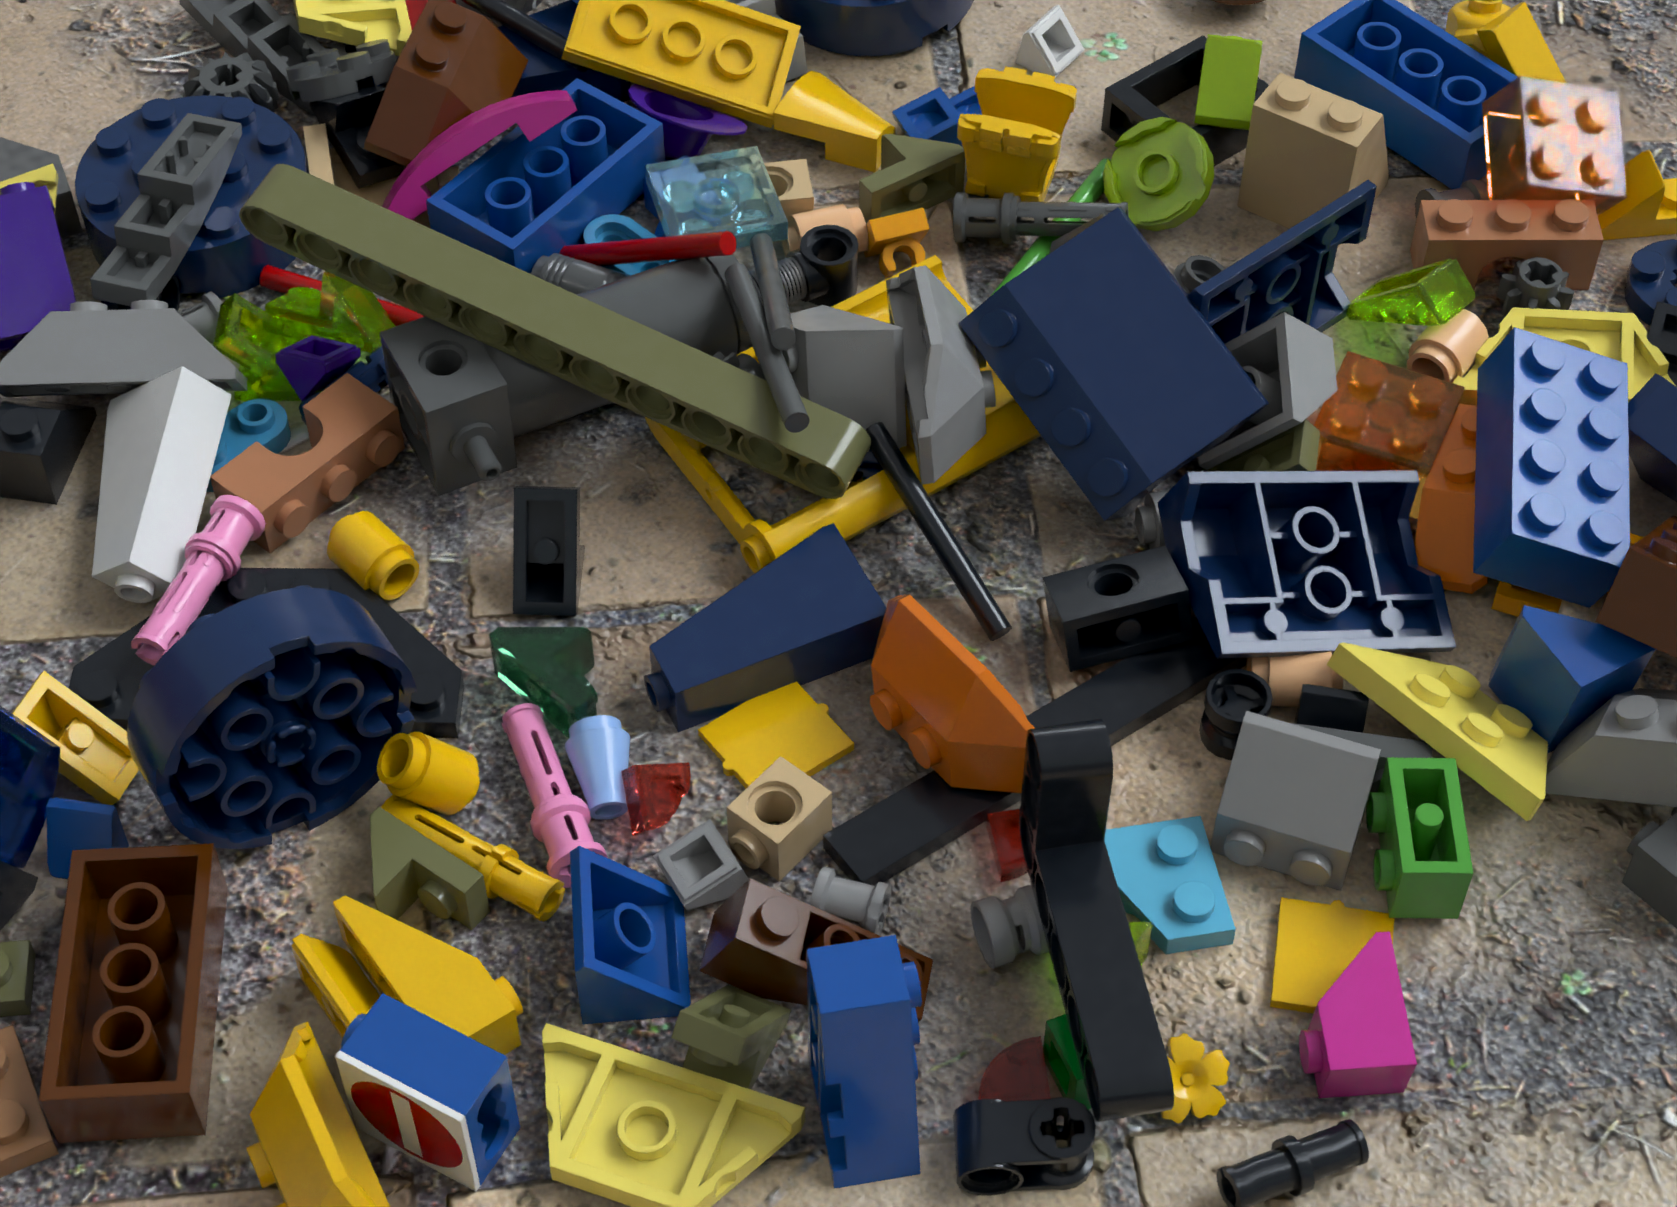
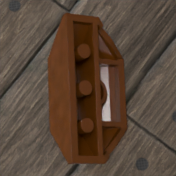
M428 0L394 65L363 149L407 166L435 137L456 122L484 107L512 98L529 60L484 15L448 0Z

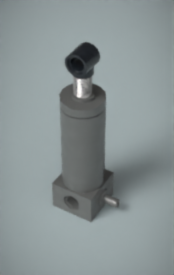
M838 225L816 226L807 231L801 238L799 249L789 252L784 260L778 261L788 303L801 299L804 302L809 301L817 306L825 305L832 307L856 294L858 286L859 243L851 231ZM733 254L729 256L674 260L576 294L711 356L719 351L725 357L732 352L737 355L753 347L724 276L729 266L739 263ZM755 270L748 271L762 303L757 276L755 275L756 272ZM426 316L380 332L391 403L398 407L402 431L438 496L481 480H494L500 473L517 468L514 438L614 403Z

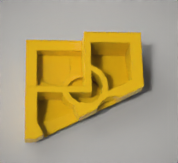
M810 71L797 80L773 113L774 130L824 142L826 160L871 172L878 171L881 165L882 135H896V128L827 77L815 71Z

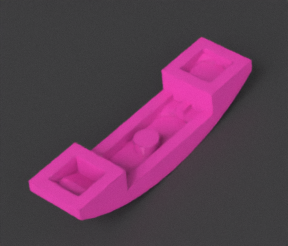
M567 90L528 93L491 104L468 115L435 137L419 152L397 178L386 196L382 207L410 220L414 219L427 210L426 200L432 196V193L425 185L426 182L516 123L529 142L577 111L573 99Z

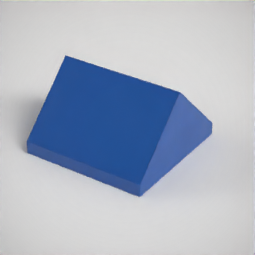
M1524 605L1490 674L1488 686L1503 704L1519 710L1530 719L1533 725L1531 729L1548 741V753L1555 750L1557 744L1610 698L1616 694L1633 690L1656 649L1602 624Z
M576 847L570 851L575 976L582 1024L677 1017L682 1009L691 1005L685 916L682 902L672 886L586 848Z

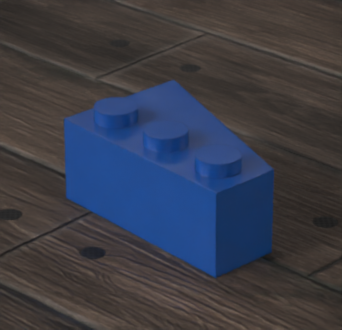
M896 935L807 949L808 1061L834 1189L921 1174L915 1080H918V1066L914 1045L920 1043L919 1024L915 1007H921L922 996L915 962L902 963Z

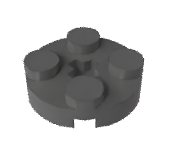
M388 39L363 43L356 46L357 52L341 57L337 48L319 51L306 56L307 62L286 68L288 76L286 80L292 100L296 101L300 98L301 102H314L359 92L358 86L367 83V77L373 76L375 86L388 82L394 65L397 62L394 51L390 50Z

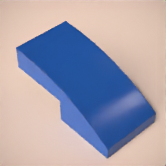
M975 86L948 99L941 87H938L892 111L895 121L906 136L959 144L961 147H963L962 143L957 138L960 114L982 115Z

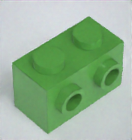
M1387 757L1378 792L1369 793L1366 805L1368 832L1378 833L1380 849L1375 851L1373 861L1375 889L1377 891H1386L1389 918L1458 919L1473 876V867L1456 758Z

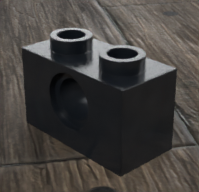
M1166 546L1042 577L1049 625L1070 672L1194 640L1189 590Z

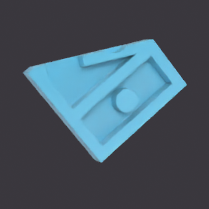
M1201 816L1106 830L1105 844L1125 912L1134 915L1142 922L1144 932L1165 954L1233 944L1236 929Z

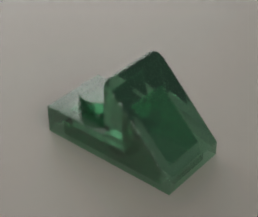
M498 627L489 634L495 674L526 702L538 705L543 712V716L567 738H570L569 728L572 724L583 718L597 716L596 704L598 703V696L591 683L584 677L595 664L592 635L588 628Z

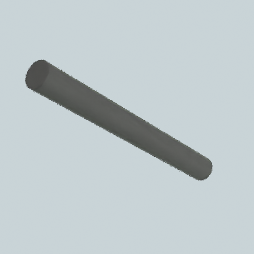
M758 233L751 238L750 249L771 343L778 350H788L795 344L796 335L773 241L768 234Z
M740 263L733 264L726 269L724 276L782 421L789 432L803 431L809 425V416L782 351L776 349L771 343L764 308L745 265Z

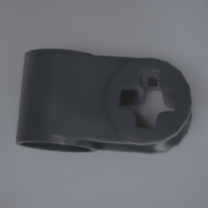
M1063 1097L1021 1101L980 1099L967 1102L955 1109L953 1123L957 1184L960 1189L967 1193L998 1195L1010 1191L1067 1190L1076 1188L1086 1181L1093 1170L1094 1151L1092 1146L1095 1141L1096 1124L1092 1113L1087 1107L1074 1099ZM1060 1115L1064 1117L1063 1125H1057V1117ZM1056 1140L1067 1141V1148L1057 1147ZM1060 1163H1067V1170L1065 1172L1060 1171Z

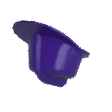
M638 84L631 85L628 90V95L631 101L636 104L638 111L663 123L665 163L667 164L684 155H687L692 161L697 160L712 134L740 135L746 133L748 128L742 121L734 117Z

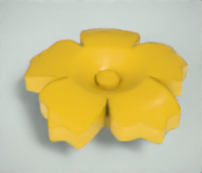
M1186 1033L1168 1038L1170 1058L1168 1056L1167 1058L1173 1081L1174 1105L1172 1110L1162 1111L1161 1118L1170 1119L1179 1124L1187 1117L1190 1110L1196 1118L1218 1115L1219 1110L1226 1104V1100L1222 1093L1212 1085L1223 1086L1227 1083V1071L1230 1062L1225 1059L1221 1050L1216 1049L1204 1054V1044L1193 1040Z

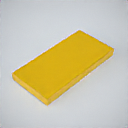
M579 0L561 59L772 128L774 124L773 113L781 101L801 26L725 0Z

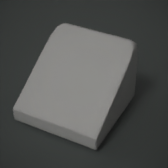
M711 819L653 855L686 910L727 899L749 880Z

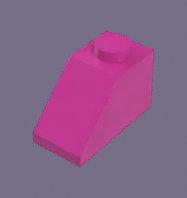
M1390 931L1376 932L1317 1003L1308 1030L1300 1031L1299 1052L1302 1068L1305 1074L1314 1073L1319 1098L1403 1093L1416 1068L1417 1061Z

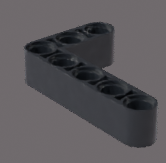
M1102 718L1028 730L1019 816L1020 838L1025 863L1093 1115L1098 1122L1172 1110L1174 1105L1173 1081L1169 1061L1105 844L1114 767L1111 742Z

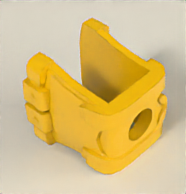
M1005 66L1004 71L990 68L980 69L975 78V92L977 93L982 115L960 114L958 118L957 138L962 143L967 168L965 192L982 197L989 195V198H1002L1004 193H1014L1015 196H1020L1021 202H1044L1058 164L1064 127L1071 112H1074L1076 107L1077 89L1072 85L1056 83L1055 76L1035 71L1032 75H1027V70L1007 66Z

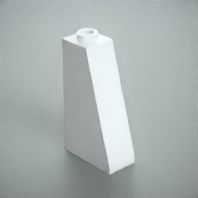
M183 366L110 400L107 410L92 577L113 587L114 592L119 597L130 602L147 603L163 596L186 561L185 546L197 530L232 396Z

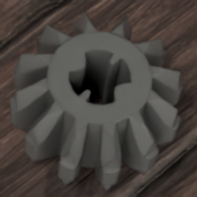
M225 51L222 58L214 60L204 57L203 67L188 69V80L183 84V97L203 95L232 98L246 97L252 100L253 103L265 107L272 112H275L278 108L277 100L279 95L271 72L267 69L265 61H252L248 52L242 53L238 57H230Z

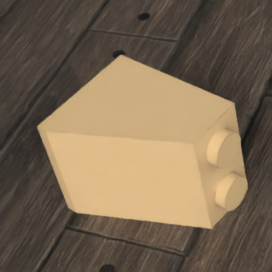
M1281 72L1253 104L1238 207L1290 229L1367 180H1370L1377 186L1374 201L1387 186L1389 169L1383 114Z

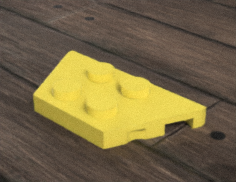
M293 0L300 33L354 46L374 40L388 39L390 50L394 51L396 56H400L412 33L405 0Z
M1513 307L1499 324L1498 333L1488 338L1477 351L1475 364L1464 378L1457 376L1453 381L1451 406H1458L1459 403L1477 406L1478 368L1514 327L1627 363L1628 403L1655 373L1673 385L1675 384L1667 374L1669 362L1660 349L1648 341L1647 331L1634 313Z
M1340 643L1337 646L1327 666L1445 758H1456V764L1460 770L1524 820L1529 821L1532 819L1545 799L1548 741L1531 729L1533 726L1532 722L1525 714L1509 705L1496 703L1479 690L1481 687L1480 682L1471 673L1460 667L1349 643Z
M548 1023L545 1024L542 1030L546 1079L545 1096L549 1132V1166L551 1178L554 1181L631 1207H712L797 1135L805 1123V1107Z

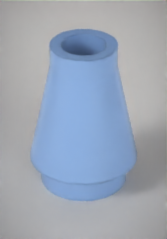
M597 715L583 718L572 724L569 728L570 738L565 743V751L586 799L591 818L598 820L617 818L625 814L629 809L627 782L630 735L622 729L621 722L616 717Z

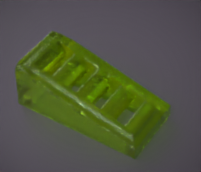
M1450 258L1379 279L1347 305L1349 308L1346 311V315L1349 320L1424 326L1442 325L1475 299V292L1457 259L1452 260Z

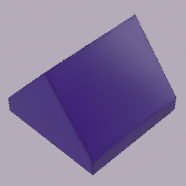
M312 335L277 352L276 363L300 400L303 401L316 391L322 392L323 386L352 367L361 357V348L353 344Z

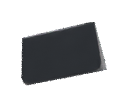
M1303 684L1294 723L1363 733L1369 698L1362 692Z

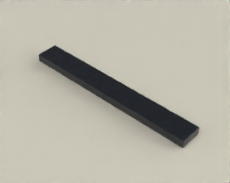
M1195 617L1192 619L1194 640L1127 657L1026 717L1035 728L1102 718L1108 730L1112 746L1206 690L1209 681L1218 673L1228 669L1243 668L1247 664V658H1216ZM934 770L824 834L823 849L848 879L876 886L879 881H887L1019 802L1022 793L950 787Z

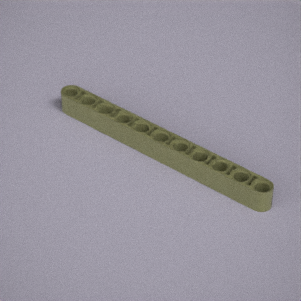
M276 164L273 166L240 209L239 217L247 231L255 238L274 248L815 495L829 499L842 497L871 446V438L860 424L804 397H801L810 419L809 425L803 431L789 432L785 428L766 380L287 164Z

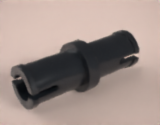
M1351 1119L1340 1121L1338 1125L1298 1140L1291 1135L1282 1137L1272 1143L1270 1151L1232 1166L1219 1168L1216 1176L1220 1194L1227 1207H1251L1287 1192L1298 1197L1312 1191L1315 1181L1352 1166H1360L1367 1163L1369 1159L1367 1141L1359 1126Z

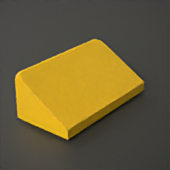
M1520 2L1477 30L1493 62L1543 93L1535 126L1573 98L1525 2Z
M300 934L292 939L293 944L291 945L300 978L343 1039L346 1029L354 1018L362 1013L367 1014L380 996L348 951L325 941Z

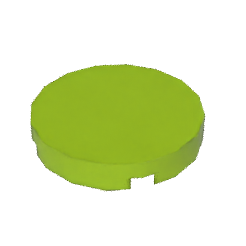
M1165 117L1141 121L1123 133L1114 145L1117 149L1113 153L1111 161L1109 159L1106 161L1103 179L1104 193L1109 203L1128 202V217L1136 228L1155 232L1175 228L1193 217L1208 198L1215 177L1213 154L1205 139L1187 124Z

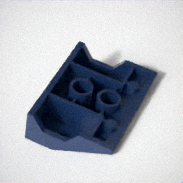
M1370 180L1363 182L1194 288L1188 294L1189 298L1224 344L1283 312L1320 332H1324L1351 314L1352 304L1336 279L1333 267L1339 244H1359L1367 237L1377 188Z
M1117 207L1007 282L959 322L962 329L1104 521L1126 517L1136 509L1145 495L1182 466L1214 448L1269 404L1121 207Z
M1417 470L1187 472L1160 499L1158 508L1165 546L1189 590L1190 606L1216 658L1283 657L1331 651L1333 655L1340 643H1349L1391 653L1451 652L1455 649L1456 643L1441 576L1419 566L1410 528L1409 516L1420 482Z

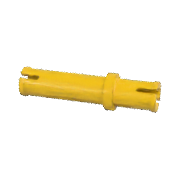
M391 795L381 806L388 813L482 873L487 898L494 899L499 896L543 922L550 919L559 908L565 894L564 882L519 860L516 850L504 844L493 846L444 818L420 807L416 803L395 795Z

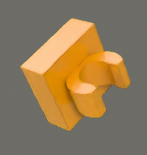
M924 207L871 219L866 224L869 247L864 252L865 258L880 254L879 268L885 277L893 276L896 271V264L893 260V253L895 252L906 253L911 260V266L925 260V250L920 243L930 228Z

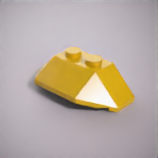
M308 1021L295 1026L250 1113L259 1142L246 1147V1150L262 1189L276 1183L284 1203L275 1207H390Z

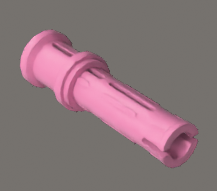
M233 495L219 496L211 505V519L203 531L195 533L186 543V561L153 609L145 625L142 626L138 634L131 641L132 649H138L135 654L143 661L155 665L186 634L188 627L197 619L216 586L221 581L232 578L240 569V555L249 541H254L261 536L266 524L260 511L247 500Z
M532 703L519 704L509 709L503 715L502 728L508 736L521 776L524 779L534 806L530 825L534 837L544 843L548 853L547 873L550 877L564 882L563 888H571V869L568 867L570 865V851L581 846L606 858L607 854L604 847L593 840L588 827L591 820L588 805L578 796L572 795L559 756L555 751L545 725L541 708Z

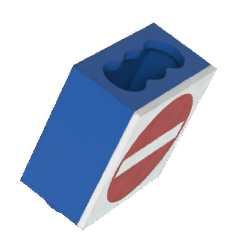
M384 993L381 994L367 1014H359L346 1029L341 1042V1049L335 1055L355 1128L477 1192L520 1130L507 1056Z

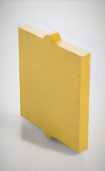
M798 682L747 700L698 729L700 738L722 761L723 773L727 776L734 775L745 789L780 756L811 777L854 750V742L829 716L828 706L824 703L817 704Z
M1281 897L1270 1007L1314 1014L1320 999L1376 932L1390 931L1393 944L1394 918H1389V913L1345 907L1344 903L1340 900H1334L1330 905Z

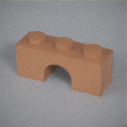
M1421 200L1410 253L1417 290H1475L1477 278L1481 270L1489 263L1505 257H1518L1525 260L1536 257L1549 259L1558 264L1563 272L1567 271L1569 273L1565 287L1572 290H1589L1603 244V236L1594 200Z
M346 373L302 406L312 449L302 454L285 456L271 452L256 441L210 476L216 499L222 495L238 496L250 502L260 511L266 523L265 530L254 542L269 553H272L288 539L302 533L311 521L334 503L344 500L356 486L379 468L390 464L398 453L405 449L398 407L349 373Z

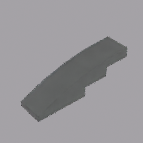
M179 0V4L231 55L238 57L242 53L248 52L252 61H265L267 69L271 72L273 82H276L278 93L314 115L309 106L310 102H301L300 98L296 101L292 100L286 80L288 77L286 68L307 62L306 56L326 49L314 36L299 32L297 18L291 12L282 17L267 0Z
M187 113L137 174L140 195L114 225L117 246L90 278L93 299L131 306L133 301L157 299L177 270L199 232L222 185L242 135L241 123Z

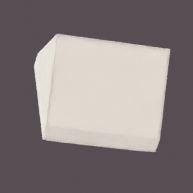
M1060 5L1051 8L1023 34L1016 64L1033 72L1057 77L1084 51Z

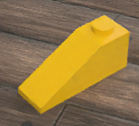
M346 895L333 902L343 941L381 994L384 993L503 1055L522 1045L517 1016L523 1013V1007L515 990L505 977L500 976L493 980L478 958Z

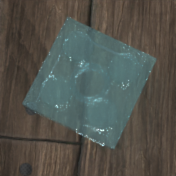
M757 146L646 165V183L666 237L729 231L736 238V248L750 246L751 238L758 233L768 234L773 242L788 239V221Z

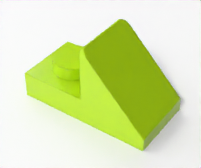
M1208 34L1198 92L1195 124L1249 130L1263 41L1244 39L1239 36Z

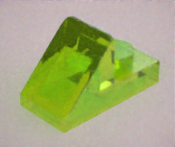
M327 271L323 274L321 291L307 287H295L289 289L288 293L265 304L263 327L303 337L313 335L353 344L361 348V351L369 353L382 346L381 331L396 327L373 292Z
M236 293L220 305L213 346L220 353L240 364L239 371L247 378V391H235L234 398L240 401L252 399L301 401L276 363V353L307 337Z

